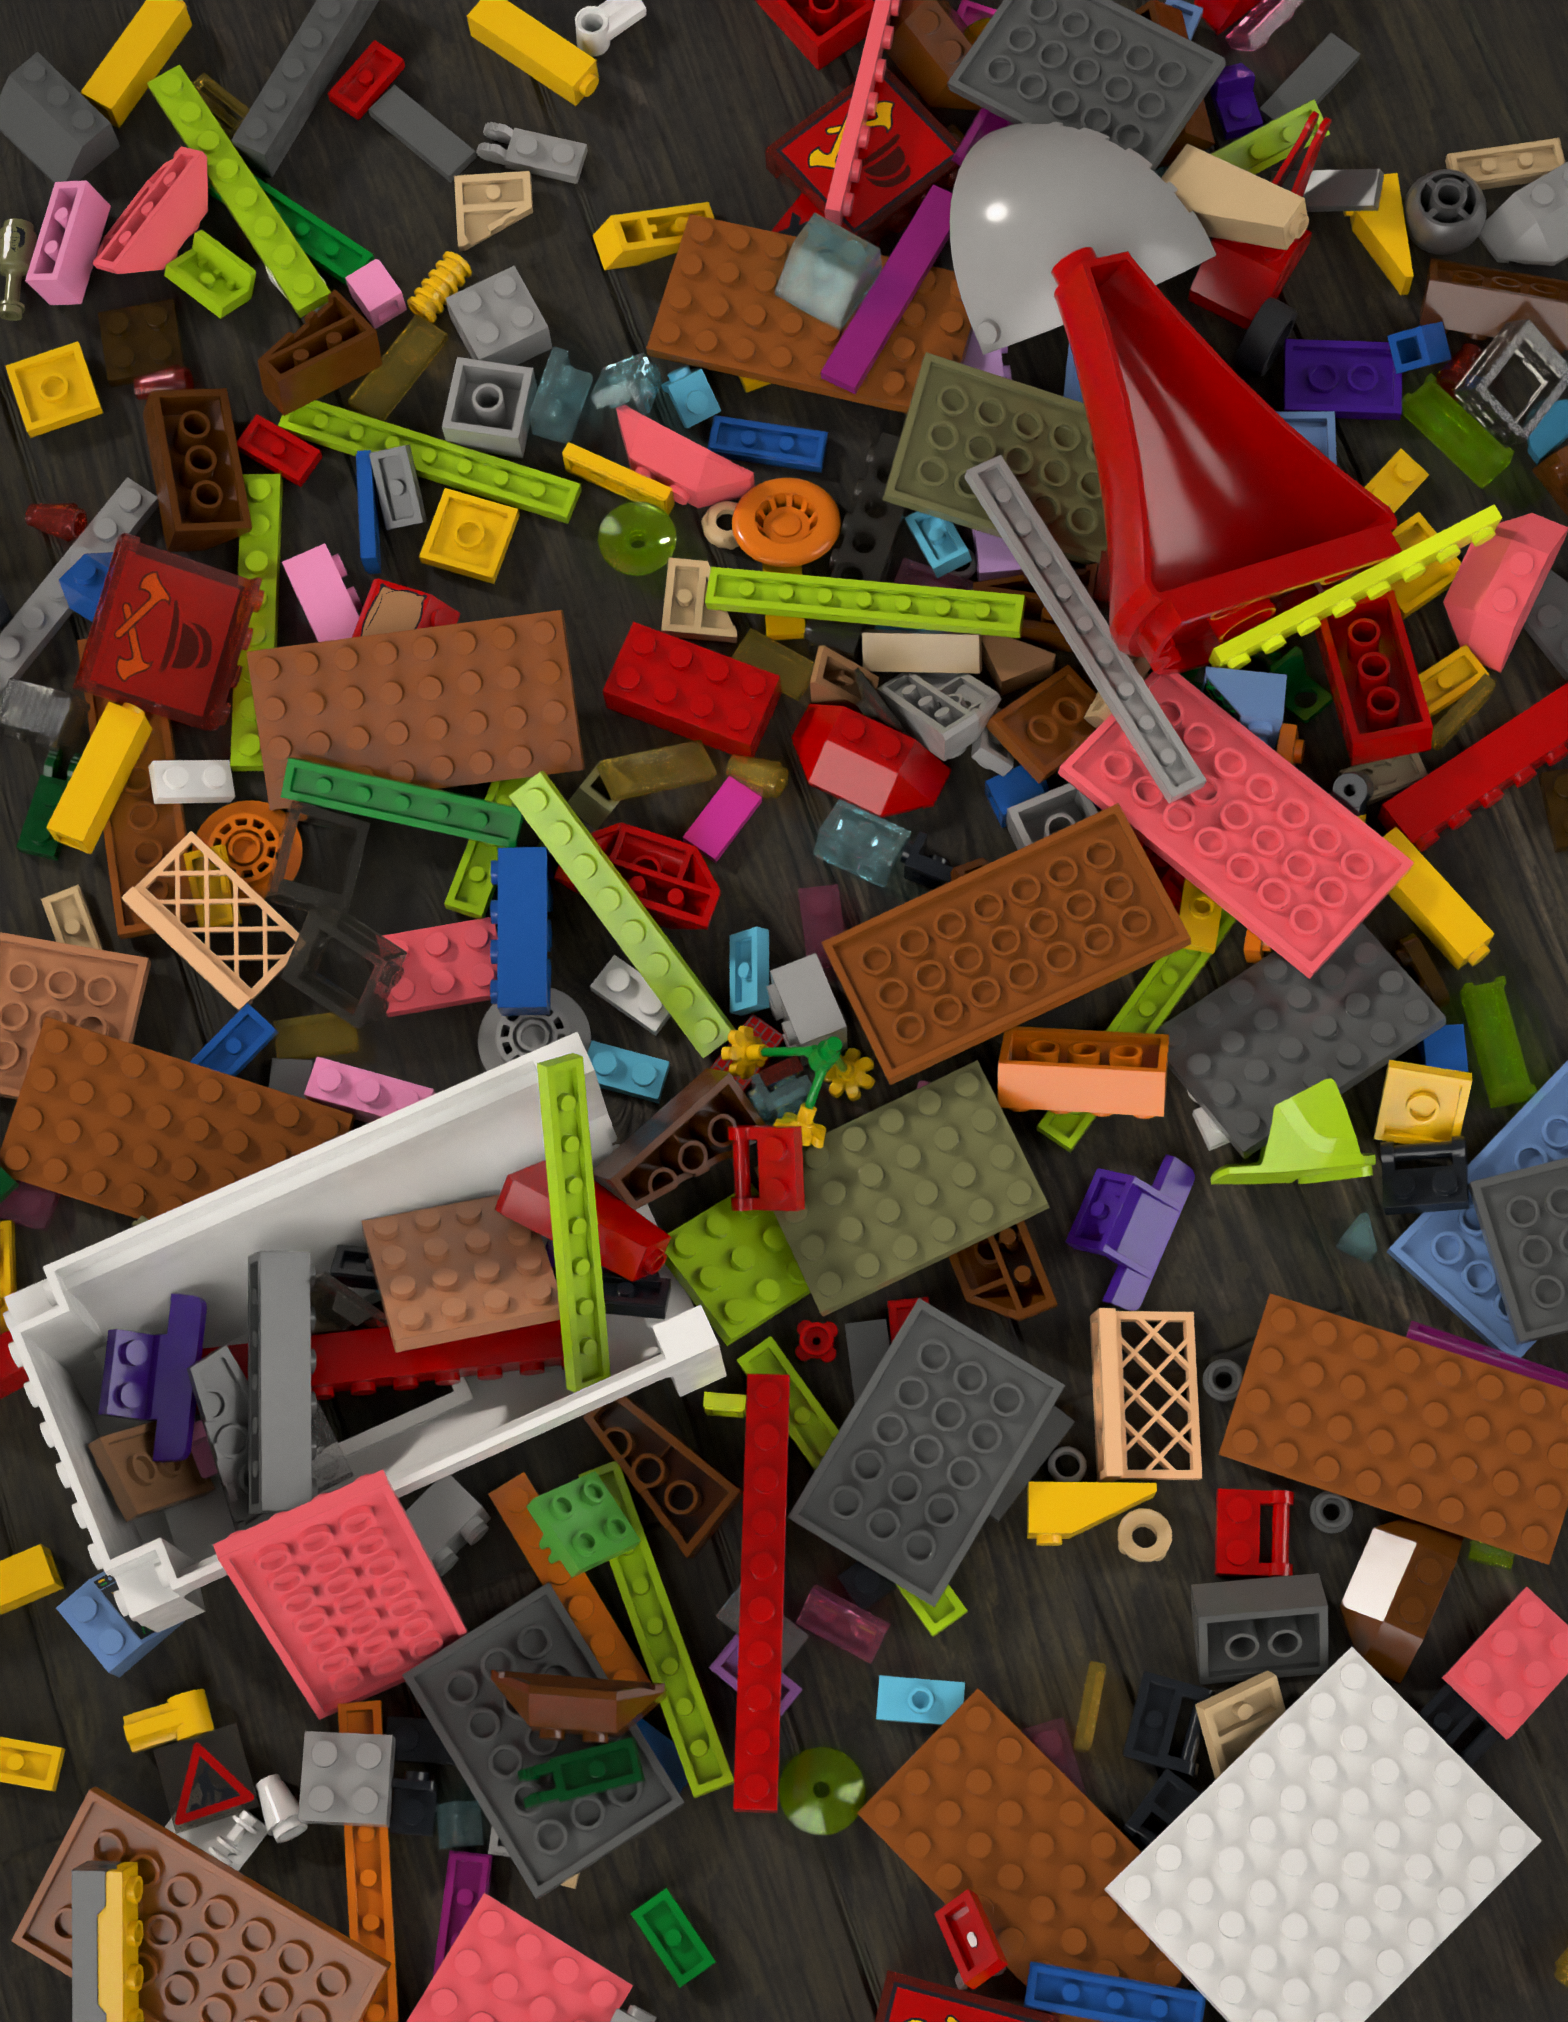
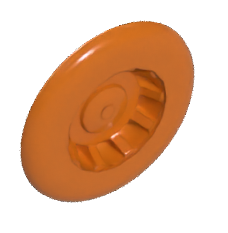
M776 478L754 486L739 500L732 516L733 535L741 549L753 559L776 567H796L817 560L832 548L841 529V515L837 504L830 494L820 486L799 478Z
M245 800L223 806L204 821L196 834L208 847L220 844L225 845L230 868L266 902L277 897L288 888L296 877L301 865L302 840L295 823L281 809L270 810L269 803ZM266 837H274L275 840L268 841ZM194 845L192 846V852L199 850ZM270 851L275 852L274 858L269 857ZM264 865H267L268 867L260 873L259 870ZM245 874H254L253 877L244 878ZM238 888V898H249ZM238 904V906H253V905H256V904Z

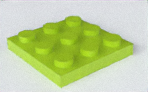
M751 1183V1195L759 1196V1192ZM735 1193L668 1233L671 1239L665 1251L667 1254L665 1265L695 1305L702 1306L709 1323L727 1346L811 1293L774 1211H732L731 1197L735 1196Z

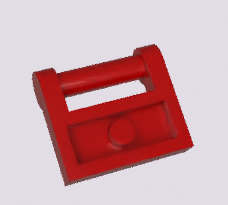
M768 1125L729 1126L728 1140L733 1141L735 1196L731 1197V1210H804L802 1127ZM749 1140H757L759 1196L751 1195Z
M1217 1489L1215 1575L1256 1578L1293 1576V1564L1289 1563L1290 1506H1294V1492L1287 1490ZM1260 1506H1273L1272 1563H1259Z

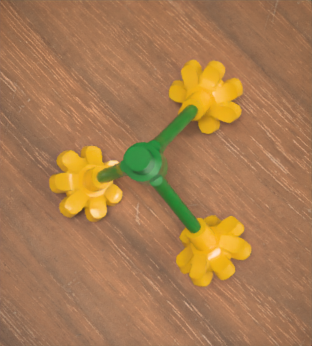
M740 1026L738 1030H731L728 1034V1040L732 1047H723L721 1050L723 1060L733 1061L729 1066V1072L733 1077L740 1076L742 1080L752 1078L755 1068L763 1067L768 1057L806 1056L808 1058L809 1066L815 1071V1078L806 1103L801 1104L797 1115L792 1112H785L782 1119L777 1118L773 1126H801L802 1146H810V1143L816 1148H823L826 1128L813 1122L817 1111L814 1105L823 1080L824 1082H832L829 1087V1093L833 1097L838 1098L846 1091L850 1101H856L861 1098L859 1087L870 1089L875 1083L874 1078L866 1074V1072L873 1069V1060L869 1057L859 1059L861 1053L855 1048H849L845 1056H842L840 1053L843 1046L842 1041L836 1036H831L827 1040L821 1041L818 1045L768 1048L767 1045L762 1043L760 1037L753 1036V1028Z

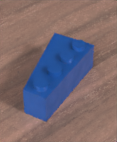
M546 847L498 848V860H491L492 885H498V900H491L490 915L491 924H498V940H491L490 943L491 964H497V980H491L490 999L491 1004H497L501 1016L550 1015L552 967L551 959H547V952H551L552 927L551 920L547 919V912L553 911V893L551 880L547 879H554V865Z

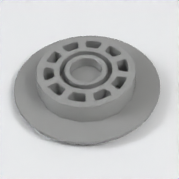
M551 988V1010L549 1017L546 1015H519L512 1022L517 1016H501L497 1004H493L486 1012L478 1033L479 1055L487 1071L575 1032H578L587 1053L591 1044V1031L585 1013L570 996L554 988ZM562 1023L564 1028L556 1029L555 1024ZM509 1030V1035L504 1037L505 1031ZM510 1045L512 1051L506 1054L504 1049Z

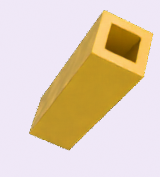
M146 0L80 93L113 126L121 127L148 89L147 82L153 80L158 75L192 27L185 2L183 0Z
M480 0L467 15L470 33L473 38L573 105L577 106L584 97H589L597 88L599 76L596 59L509 1Z
M108 702L46 827L55 841L90 855L92 854L153 730L145 717V712L139 707L130 703H123L120 706Z
M1397 827L1393 828L1383 838L1411 859L1414 864L1388 894L1457 970L1468 962L1472 967L1490 953L1491 950L1488 945L1494 936L1493 931Z
M42 1544L0 1561V1615L64 1589L51 1550Z

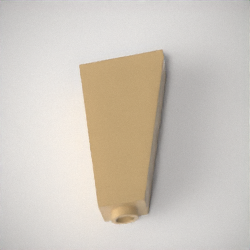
M1186 144L1161 178L1165 183L1171 182L1178 189L1175 193L1189 213L1195 212L1208 237L1287 250L1295 238H1300L1304 234L1309 223L1304 197L1189 144Z

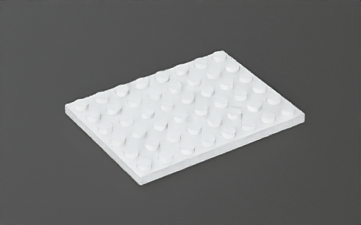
M1351 1647L1104 1890L1227 2022H1364L1542 1840L1382 1676Z

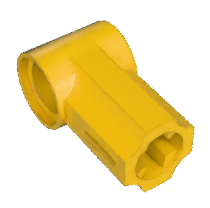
M197 1689L184 1692L167 1699L168 1703L123 1716V1727L131 1751L137 1753L176 1740L177 1742H186L215 1732L205 1690Z

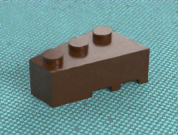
M336 289L328 295V303L318 312L312 310L304 317L305 324L294 334L291 332L285 334L257 360L263 393L284 416L382 366L377 331Z
M1098 563L1085 565V568L1074 570L1092 599ZM1017 575L974 582V591L1025 595L1026 604L1021 638L1013 639L1039 648L1073 652L1027 577Z

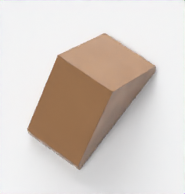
M981 635L982 659L1000 696L1052 676L1056 654L1011 637Z
M824 645L819 646L810 680L811 703L845 706L858 713L870 714L879 677Z

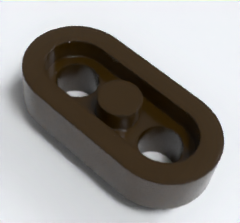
M1410 933L1397 939L1395 942L1396 949L1392 951L1393 958L1407 971L1409 976L1439 1009L1449 1005L1450 998L1446 986L1418 937Z

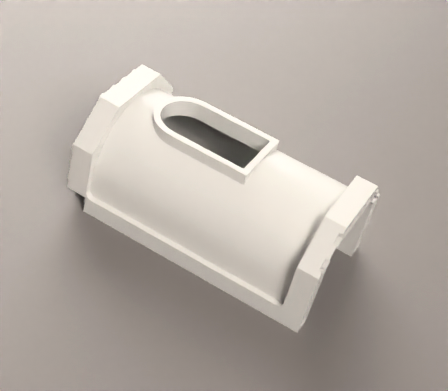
M578 1032L43 1266L47 1279L4 1297L9 1310L4 1312L3 1316L14 1340L8 1344L11 1356L17 1367L23 1366L30 1381L24 1383V1388L34 1408L39 1406L43 1413L45 1422L40 1423V1429L47 1445L50 1448L55 1446L60 1456L61 1462L56 1464L60 1480L66 1489L71 1487L75 1494L77 1503L72 1504L74 1516L81 1529L87 1528L90 1532L93 1543L88 1545V1550L97 1570L104 1569L107 1576H113L117 1582L119 1590L113 1592L123 1616L129 1615L132 1621H136L141 1626H146L158 1633L205 1612L200 1587L228 1575L217 1558L213 1544L226 1539L231 1533L235 1532V1528L218 1474L210 1477L216 1489L207 1495L126 1522L122 1512L115 1503L114 1496L101 1471L96 1466L88 1444L101 1436L153 1421H137L98 1415L108 1330L121 1329L151 1335L167 1334L171 1293L193 1295L205 1300L207 1314L203 1348L248 1343V1256L259 1251L310 1252V1264H314L316 1272L315 1284L313 1289H310V1292L336 1289L329 1285V1282L325 1279L329 1280V1272L337 1246L367 1248L361 1221L500 1195L507 1175L546 1160L537 1063L570 1053L583 1056L592 1165L594 1169L620 1144L612 1146V1143L617 1140V1136L608 1115L594 1067ZM648 1204L636 1209L638 1213L657 1226ZM541 1235L544 1246H546L548 1238ZM664 1264L658 1271L660 1278L671 1279V1292L665 1319L606 1314L611 1377L575 1393L566 1388L565 1370H562L561 1365L545 1367V1372L538 1375H520L519 1370L503 1372V1377L496 1380H478L477 1375L460 1377L461 1382L452 1385L454 1392L316 1453L315 1459L312 1460V1478H315L317 1482V1495L330 1493L353 1483L362 1475L373 1474L383 1469L399 1498L659 1380L671 1377L679 1396H684L727 1376L719 1343L702 1306H693L689 1295ZM601 1266L602 1272L614 1273L609 1269ZM339 1286L369 1305L381 1300L380 1295L375 1290ZM347 1296V1297H348L349 1299H351L356 1305H358L361 1309L364 1308V1307H362L360 1304H358L356 1301H354L352 1298H350L349 1296ZM345 1297L347 1315L360 1310ZM195 1415L194 1422L201 1420L200 1415Z

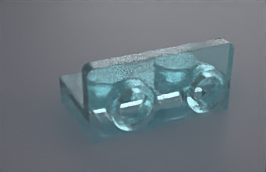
M553 346L529 412L533 435L565 444L571 442L593 381L591 373L577 370L571 366L568 350Z
M645 352L604 367L590 396L596 409L607 405L610 408L620 407L630 401L632 396L639 412L645 415L650 412L659 391L660 384L662 383L661 375L654 362L650 363Z
M839 799L820 827L813 854L880 887H885L889 881L894 864L910 839L911 832Z
M757 1073L751 1076L752 1090L748 1091V1095L751 1099V1104L764 1122L767 1121L769 1126H773L776 1119H782L785 1112L798 1114L801 1104L806 1103L812 1084L807 1075L798 1079L796 1076H790L778 1082L774 1086L775 1091L769 1093L760 1075Z

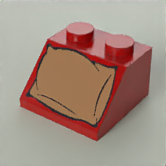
M378 578L373 580L352 638L457 624L460 612L432 594Z

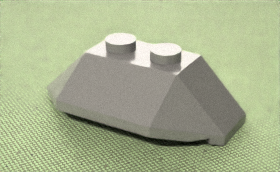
M1568 162L1514 192L1485 221L1478 237L1497 262L1509 263V261L1522 264L1554 266L1568 258Z
M902 672L877 688L879 695L908 735L916 739L943 761L958 757L964 753L967 746L978 740L1001 701L996 691L968 673Z

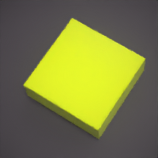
M704 1392L703 1408L705 1413L710 1416L744 1418V1416L746 1417L747 1396Z

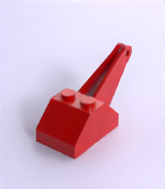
M1315 111L1311 113L1298 140L1271 183L1282 187L1308 142L1318 121L1319 113ZM1325 117L1321 122L1291 192L1301 197L1304 195L1320 147L1330 127L1331 119ZM1306 230L1300 238L1294 239L1287 250L1213 237L1211 244L1216 256L1201 263L1190 288L1188 301L1247 330L1263 303L1270 297L1278 298L1310 244L1312 232Z

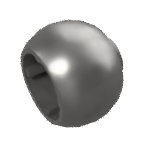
M1439 169L1420 177L1411 186L1403 202L1408 236L1420 249L1429 253L1448 255L1461 251L1476 240L1485 224L1487 209L1482 190L1470 176L1457 170ZM1441 201H1446L1453 205H1445Z

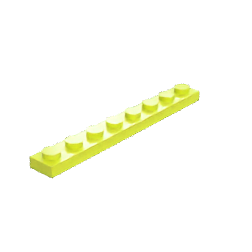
M1494 504L1213 648L1209 662L1212 667L1239 670L1251 661L1250 656L1262 650L1265 654L1276 651L1286 643L1285 638L1297 632L1300 636L1311 633L1321 625L1320 620L1332 614L1335 618L1346 615L1356 607L1355 602L1367 596L1370 600L1381 597L1391 589L1390 584L1402 578L1405 582L1416 579L1426 571L1425 566L1437 560L1440 564L1451 561L1461 553L1460 548L1470 543H1473L1475 547L1484 544L1496 535L1495 530L1503 517Z

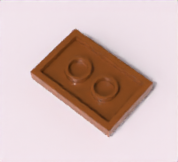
M1067 665L993 715L985 727L1040 784L1057 772L1060 766L1097 729L1084 719L1096 697V693Z

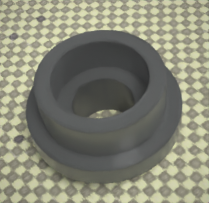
M1216 1360L1208 1365L1203 1374V1387L1211 1398L1221 1402L1231 1401L1237 1398L1244 1372L1237 1363L1231 1360ZM1220 1374L1227 1375L1231 1380V1385L1227 1388L1219 1387L1216 1383V1377Z
M1329 1491L1317 1495L1310 1506L1312 1523L1318 1530L1327 1534L1342 1532L1348 1527L1353 1517L1352 1505L1348 1498ZM1324 1507H1335L1338 1511V1518L1336 1520L1326 1519L1323 1514Z

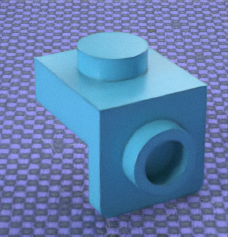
M685 365L667 374L669 381L661 386L664 392L669 394L684 428H689L721 412L702 369L693 368L690 370L689 366Z

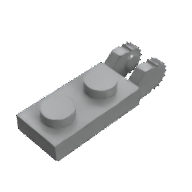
M487 122L485 124L483 133L487 138L509 144L506 150L497 144L480 143L476 152L480 158L505 165V168L530 171L534 175L574 184L578 183L588 152L587 144L518 128L513 130L501 123Z

